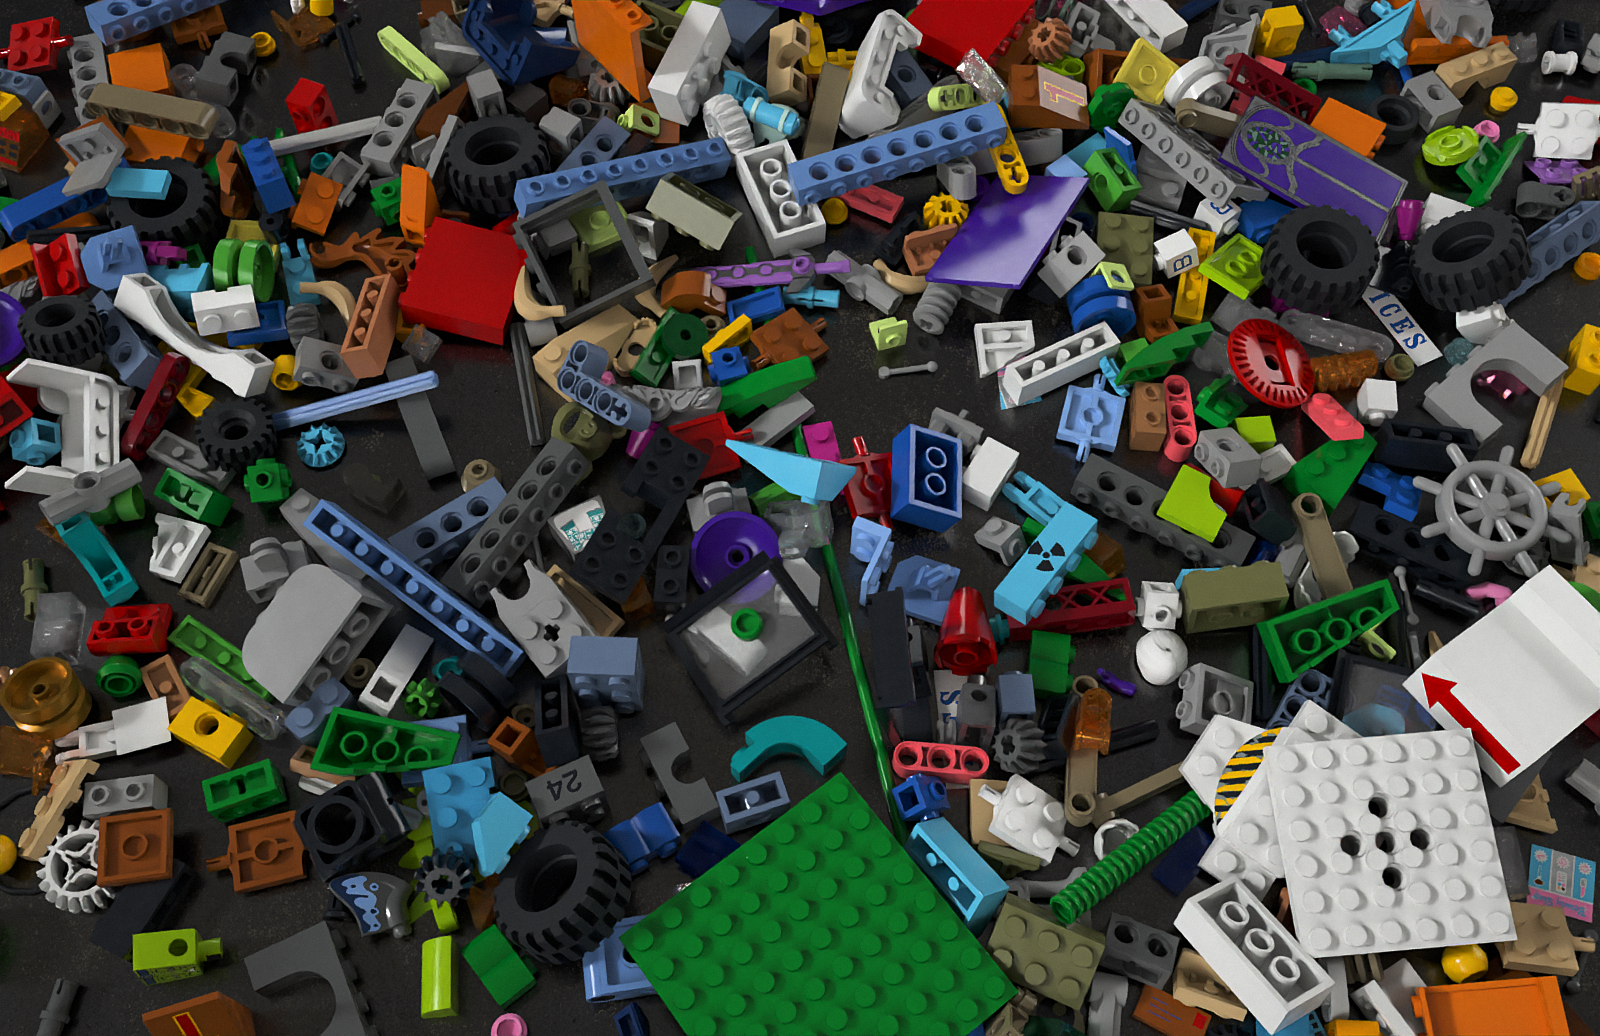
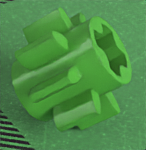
M424 678L419 684L411 681L405 687L407 692L400 698V701L404 702L405 713L416 717L418 721L425 714L433 718L439 711L438 707L444 701V698L440 697L435 684L428 682L427 678Z

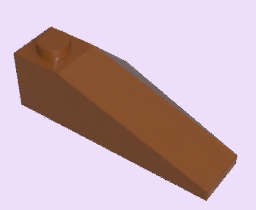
M1098 48L1083 55L1085 70L1082 82L1086 85V89L1092 99L1095 90L1100 85L1106 84L1109 86L1113 84L1112 82L1129 52ZM1168 57L1180 68L1190 61V59Z

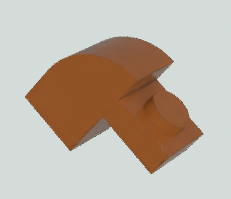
M694 270L682 271L674 274L662 283L660 307L668 310L672 306L680 313L686 314L698 308L710 315L722 317L726 314L727 290L712 284L711 274Z
M1162 284L1134 289L1133 307L1137 318L1135 323L1136 330L1140 338L1145 337L1151 344L1179 330L1170 318L1172 297Z
M509 716L503 720L487 741L501 759L516 771H521L528 775L530 779L531 777L533 779L561 767L546 768L534 732Z

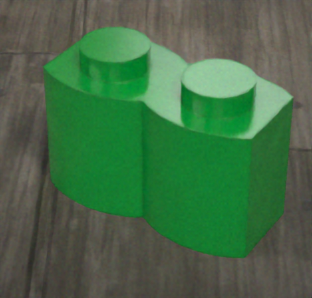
M1032 630L1026 674H1032L1034 698L1047 699L1048 696L1070 693L1072 690L1073 674H1068V664L1074 663L1076 646L1070 645L1071 635Z
M493 924L459 951L501 1009L504 1010L537 984L533 974L538 970L526 954L521 958L512 948L516 944Z

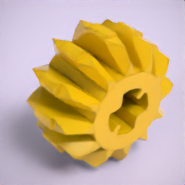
M942 191L938 197L931 195L929 202L925 204L923 209L924 226L932 229L941 224L956 223L959 230L968 218V204L963 203V200L954 199L951 194L949 196L944 195Z

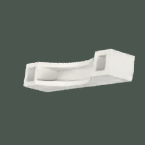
M146 273L123 275L113 305L121 310L127 318L135 320L145 327L147 332L158 336L171 349L185 355L191 363L202 367L215 380L221 381L233 389V392L238 396L246 398L265 393L275 366L273 361L254 348L244 350L228 349L206 340L182 318L165 286Z

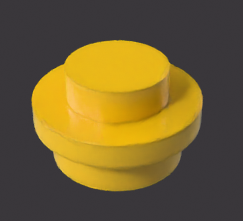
M258 32L251 37L256 39L257 56L265 57L275 51V40L268 33Z
M1497 87L1490 95V104L1495 110L1507 111L1515 106L1518 96L1509 87Z
M831 198L824 203L821 213L825 222L840 224L846 220L848 209L842 200Z

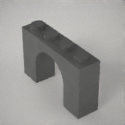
M323 921L244 958L254 991L264 997L307 978H322L329 981L335 993L336 1008L331 1023L320 1036H379L373 1024L368 1025L364 1013L369 1011V1007L364 994L361 991L357 993L353 980L357 979V973L350 959L345 960L342 948L346 947V942L339 927L334 929L328 922Z

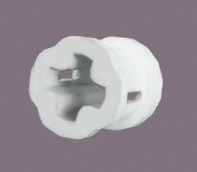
M1554 51L1545 52L1541 62L1542 73L1563 72L1566 75H1572L1578 63L1577 53L1574 51H1569L1566 54H1555Z

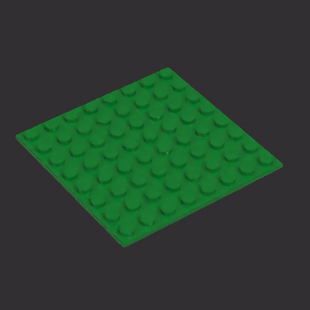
M842 772L838 773L618 937L687 1036H967L1019 993Z

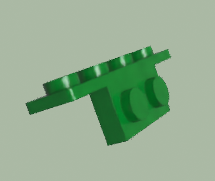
M1525 131L1505 140L1500 149L1486 135L1479 137V150L1473 157L1462 162L1456 170L1458 176L1472 190L1464 203L1465 205L1481 208L1491 200V193L1502 182L1501 178L1505 171L1512 166V160L1515 155L1523 149L1522 144L1528 136Z

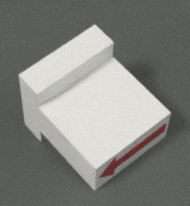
M1548 565L1525 582L1506 601L1435 652L1402 685L1445 730L1471 728L1479 766L1501 788L1600 709V613L1551 565Z

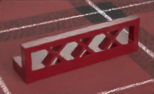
M1243 52L1227 55L1223 65L1231 69L1226 84L1250 98L1257 95L1304 123L1311 125L1322 102L1320 97ZM1238 75L1248 79L1249 82L1243 84L1237 81ZM1258 86L1269 91V94L1264 96L1260 94ZM1278 97L1288 102L1289 105L1281 106ZM1298 109L1301 111L1308 110L1305 119L1300 117Z
M1128 577L1061 587L1055 595L1050 594L1047 598H1055L1062 602L1063 605L1060 609L1049 611L1044 608L1042 613L1037 618L1032 617L1026 626L1006 614L1010 634L1009 643L1030 640L1032 630L1073 634L1134 625L1136 608ZM1122 588L1125 600L1113 602L1104 596L1109 590ZM1086 593L1094 598L1090 606L1082 607L1073 601L1078 594Z

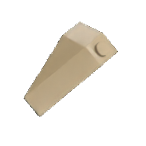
M618 304L561 334L532 357L537 376L568 402L576 401L562 393L557 387L558 374L572 345L578 340H584L604 348L609 355L605 370H610L613 366V359L620 348H622L624 342L631 336L635 329L634 322H637L638 319Z

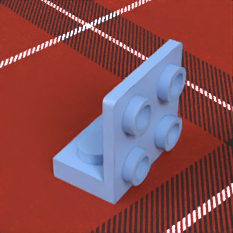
M857 516L852 526L850 553L863 562H870L861 581L859 604L865 606L867 603L866 595L878 592L881 584L879 581L881 573H886L891 564L894 542L890 541L892 529Z

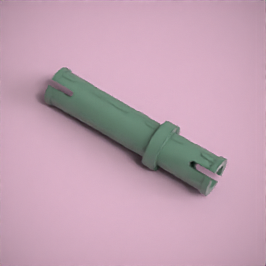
M1318 60L1316 63L1294 62L1291 73L1296 74L1291 76L1292 79L1307 78L1314 79L1316 82H1321L1323 79L1369 81L1373 70H1368L1372 68L1371 63H1325L1323 60Z

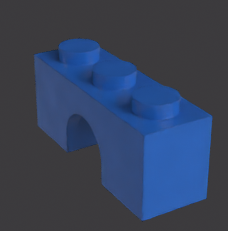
M268 138L252 139L247 144L242 145L241 149L268 213L271 214L296 205Z

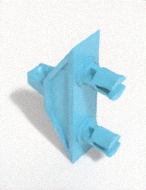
M1381 0L1380 3L1375 1L1371 6V11L1376 13L1382 20L1356 37H1352L1342 25H1338V32L1332 29L1328 37L1339 48L1331 52L1330 63H1371L1373 65L1387 60L1398 69L1405 65L1408 53L1404 50L1402 42L1413 19L1417 0H1412L1397 10L1386 0Z

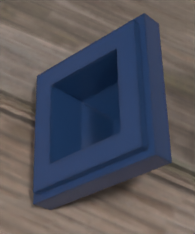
M637 1002L631 1003L614 1015L620 1036H648L649 1020Z

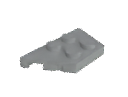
M1259 13L1250 15L1251 21L1236 27V24L1233 23L1221 31L1213 32L1203 37L1198 57L1207 56L1218 66L1219 72L1224 73L1228 77L1231 69L1223 65L1227 55L1243 52L1250 57L1252 56L1261 22ZM1238 75L1237 81L1244 84L1245 78ZM1235 88L1233 89V92L1241 93L1240 91L1236 90Z

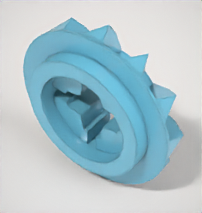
M1106 355L1100 358L1099 366L1116 393L1123 398L1130 395V383L1116 386L1114 380L1122 370L1115 359H1109Z
M325 423L319 427L311 425V429L306 433L301 432L300 440L296 441L297 454L301 461L309 466L324 467L332 464L342 455L345 448V440L335 426L329 427ZM323 437L325 444L321 445L317 452L314 444L319 443Z

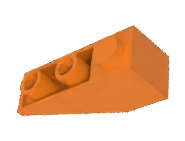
M403 164L401 173L400 226L407 242L423 247L425 244V230L427 226H432L435 216L441 218V209L429 172L421 167Z

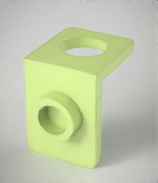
M632 104L625 114L619 116L616 124L629 133L636 128L657 137L660 129V116L655 112ZM641 116H647L648 118H650L653 123V127L646 126L643 123Z
M1100 261L1090 276L1104 275L1111 289L1127 291L1134 289L1133 282L1124 264ZM1112 275L1120 276L1124 283L1116 281Z
M890 317L869 324L878 351L905 345L908 328L907 320L897 322L895 317Z
M1385 618L1364 632L1358 640L1362 641L1361 648L1374 660L1388 663L1397 653L1374 632L1387 619ZM1371 643L1378 645L1385 655L1376 652Z

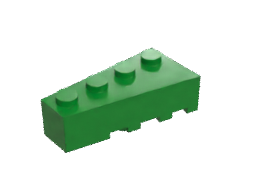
M1387 578L1368 583L1256 624L1279 683H1290L1299 677L1300 674L1314 667L1334 651L1341 649L1355 637L1366 632L1400 608Z

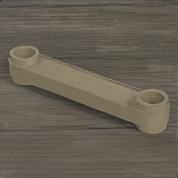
M1193 98L1181 99L1175 108V118L1179 127L1185 129L1194 128L1230 139L1242 117L1241 115L1198 103Z
M1314 493L1299 495L1292 502L1291 512L1322 598L1326 599L1353 589L1322 500ZM1302 501L1308 502L1311 505V514L1306 513L1302 509Z
M1087 675L1077 677L1073 681L1072 690L1069 693H1077L1079 702L1072 747L1069 757L1066 758L1064 812L1068 822L1077 827H1083L1092 821L1096 810L1099 687L1096 680ZM1079 691H1084L1088 694H1081ZM1073 806H1082L1087 811H1077Z
M1184 761L1111 796H1108L1106 792L1097 795L1096 810L1091 823L1095 825L1096 829H1099L1108 820L1118 819L1120 817L1119 812L1186 781L1178 770Z

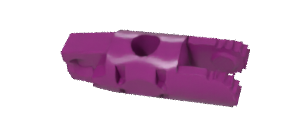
M140 241L147 266H170V262L187 261V250L178 246H171V241Z

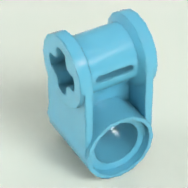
M724 71L723 77L725 81L722 92L719 93L720 95L724 93L730 94L738 101L741 107L749 96L754 98L762 97L764 102L768 103V92L763 86L751 81L739 72Z

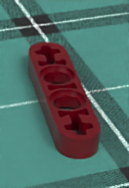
M168 352L161 359L121 440L120 451L123 456L136 461H141L147 457L146 451L156 440L189 372L190 362L186 356L175 352ZM164 387L163 395H162L161 398L159 399L160 392H161L162 388ZM151 414V419L146 425L147 418Z

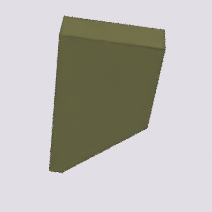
M982 840L979 841L976 852L1002 880L1013 878L1016 876V873L1028 869L1031 871L1039 870L1040 857Z

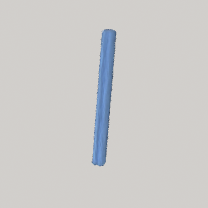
M431 370L272 414L274 426L279 431L436 388L439 386V378Z

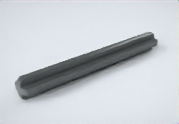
M519 321L511 323L509 330L528 439L531 446L543 445L545 443V436L524 323Z

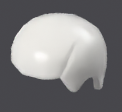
M1124 818L1108 820L1102 824L1094 837V852L1099 861L1106 855H1109L1112 850L1117 849L1128 838H1131L1133 834L1138 833L1140 830L1138 826Z

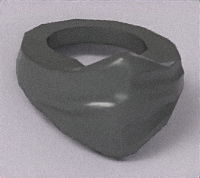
M1416 631L1408 632L1412 659L1411 669L1417 670L1428 659L1419 649Z

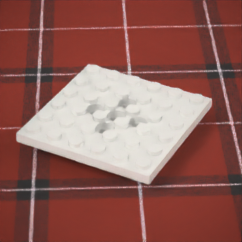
M1471 728L1274 745L1262 748L1296 939L1301 945L1303 952L1310 954L1312 958L1518 940ZM1369 801H1373L1379 806V817L1370 813L1368 808ZM1411 832L1419 836L1421 840L1420 848L1412 845L1410 840ZM1377 835L1383 837L1386 841L1387 849L1385 852L1376 846L1375 838ZM1342 838L1351 842L1353 847L1351 855L1343 852L1341 848ZM1384 870L1389 871L1394 878L1392 887L1387 886L1382 879Z

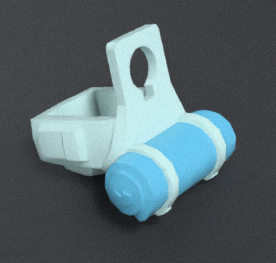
M751 96L747 97L742 105L745 116L753 122L754 148H758L759 144L765 141V138L769 140V144L785 139L788 141L798 138L805 130V119L799 116L795 109L787 105L769 104L764 102L762 97L754 98Z

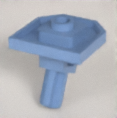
M133 225L90 237L80 254L87 281L108 293L118 291L123 275L146 273L150 276L138 234Z
M915 555L897 563L888 591L902 586L906 614L942 626L961 569Z

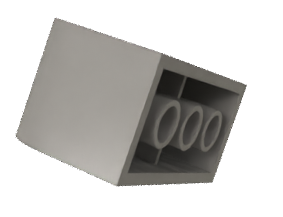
M319 564L303 566L297 569L278 588L274 599L266 610L262 611L257 617L255 625L249 631L243 644L242 660L244 667L252 678L283 704L298 706L303 702L309 701L315 689L326 680L333 677L338 681L341 680L394 605L357 577Z

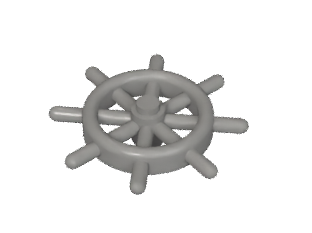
M1451 443L1447 445L1446 451L1457 468L1450 473L1442 484L1421 476L1413 479V485L1416 488L1436 495L1435 511L1438 522L1423 527L1421 535L1425 538H1431L1445 533L1458 547L1472 554L1468 566V573L1471 576L1480 574L1484 559L1503 561L1515 558L1526 576L1532 578L1539 573V570L1527 552L1540 540L1542 535L1565 544L1572 540V535L1569 532L1547 524L1548 510L1544 497L1558 493L1561 490L1560 483L1554 481L1537 487L1528 476L1511 466L1514 456V448L1507 445L1502 448L1498 462L1489 460L1468 462L1460 448L1456 444ZM1480 479L1493 481L1489 493ZM1466 481L1475 497L1456 490V487ZM1505 486L1516 495L1510 497L1503 495ZM1454 502L1469 507L1472 510L1458 515ZM1524 505L1528 517L1510 509ZM1508 523L1527 529L1524 537L1518 539ZM1494 527L1504 542L1490 540Z

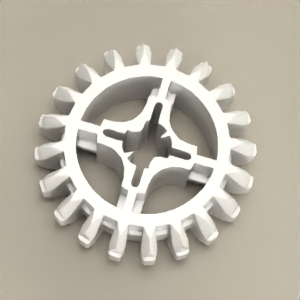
M718 94L704 103L703 120L708 132L707 136L710 139L723 138L732 158L729 166L735 167L737 153L754 149V134L751 132V125L748 123L747 116H745L743 108L739 106L738 101L730 94Z
M82 820L79 829L74 825H68L67 835L64 836L58 833L56 835L58 842L55 845H46L47 851L50 852L49 855L38 858L39 862L45 865L44 868L36 872L38 877L44 879L38 886L42 891L47 892L45 895L46 899L52 903L56 902V907L61 910L68 908L70 912L79 914L82 909L86 913H93L96 905L102 909L107 908V898L114 899L116 891L123 886L100 888L95 885L87 890L93 882L97 881V871L89 868L84 869V867L77 864L80 861L84 864H91V866L97 869L100 820H95L93 824L87 820ZM84 844H87L84 849H82L81 851L75 852V851L78 850L80 847H82ZM66 864H68L69 871L67 873V876L65 877V879L67 880L65 883L63 878V872L65 870Z

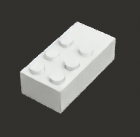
M692 1L648 85L660 118L688 126L692 118L697 115L699 104L703 96L707 95L710 89V82L713 76L719 72L721 61L731 43L721 8Z
M787 139L736 154L737 177L774 258L788 254V249H805L825 243L826 222L817 203L799 206L788 181L787 164L797 160Z
M1236 875L1187 899L1173 923L1271 1036L1318 1008L1336 984L1310 954L1302 951L1301 945Z

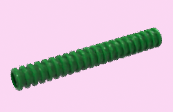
M1194 790L1189 791L1187 795L1176 801L1173 806L1168 807L1166 811L1155 817L1152 822L1141 828L1138 833L1133 834L1131 838L1120 844L1117 849L1112 850L1109 855L1098 861L1095 866L1082 873L1073 883L1060 890L1058 895L1051 897L1050 906L1054 915L1063 923L1072 924L1076 918H1080L1083 915V912H1087L1092 906H1095L1098 901L1104 899L1113 889L1118 888L1121 883H1124L1135 872H1138L1142 866H1146L1149 861L1155 859L1163 850L1169 848L1177 839H1180L1191 828L1202 822L1205 817L1212 813L1211 809L1202 802Z

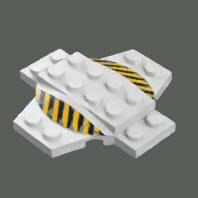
M1311 700L1304 702L1288 727L1270 730L1219 714L1214 715L1178 769L1202 802L1207 804L1213 812L1214 824H1212L1216 837L1198 863V866L1220 882L1236 875L1261 902L1276 878H1285L1262 748L1274 745L1363 737ZM1379 835L1375 838L1378 849L1384 841V838ZM1342 838L1341 848L1343 852L1351 855L1353 852L1351 842Z

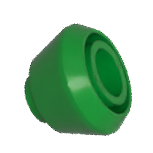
M118 655L106 660L96 673L95 682L104 693L115 697H123L136 692L142 686L143 679L142 672L134 659Z

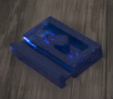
M703 820L698 830L692 834L677 853L675 862L699 878L742 845Z

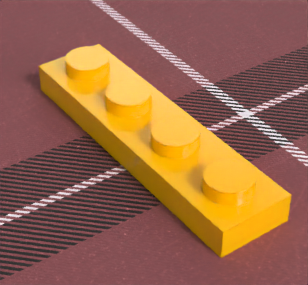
M1189 227L1187 233L1197 246L1199 265L1179 274L1171 319L1175 322L1196 325L1200 324L1202 320L1209 280L1208 277L1197 270L1201 263L1213 254L1216 233Z

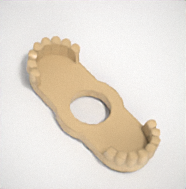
M642 317L641 320L638 319L637 322H634L635 330L631 337L624 342L618 359H613V366L620 376L631 377L629 373L640 355L633 356L629 354L628 349L633 344H640L645 348L657 328L656 322H653V319Z

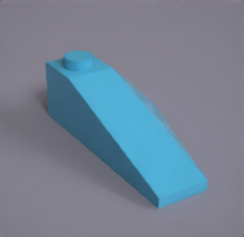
M726 439L725 445L789 493L802 496L801 502L819 505L820 500L833 501L855 475L857 469L854 466L829 460H820L753 443Z

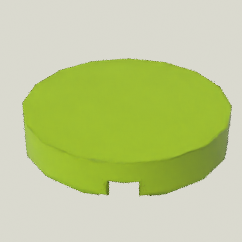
M1455 126L1437 129L1425 138V143L1422 144L1423 156L1427 162L1439 166H1449L1465 162L1479 150V135L1476 130L1468 126H1462V129H1455Z

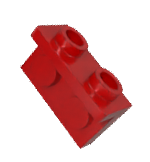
M64 233L50 244L34 243L30 246L43 296L79 295L90 288L80 258L81 252L75 234Z

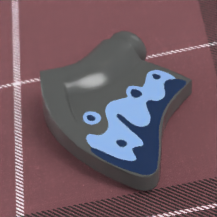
M358 872L343 875L330 881V891L351 910L357 920L362 938L390 929L393 930V935L397 939L411 934L412 927L409 924L411 919L407 909V900L414 889L404 880L386 873Z

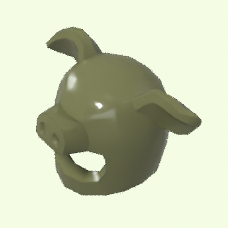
M574 401L566 403L556 413L553 420L551 438L554 437L575 446L591 463L575 484L579 485L593 471L592 462L606 453L613 439L624 437L628 429L615 425L612 422L608 423L599 414ZM580 411L576 424L566 434L563 430L566 421L574 413Z

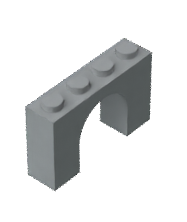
M1514 321L1506 328L1502 326L1497 328L1490 335V341L1484 347L1481 345L1476 346L1467 356L1469 360L1463 365L1459 363L1454 365L1445 375L1447 378L1441 384L1438 382L1433 383L1424 393L1426 398L1422 407L1443 426L1473 429L1479 450L1498 434L1503 424L1474 398L1470 387V381L1473 377L1489 370L1505 371L1517 377L1541 397L1563 378L1569 368Z

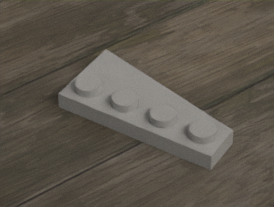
M300 488L279 507L281 514L327 567L357 577L366 583L371 576L302 525L320 500Z

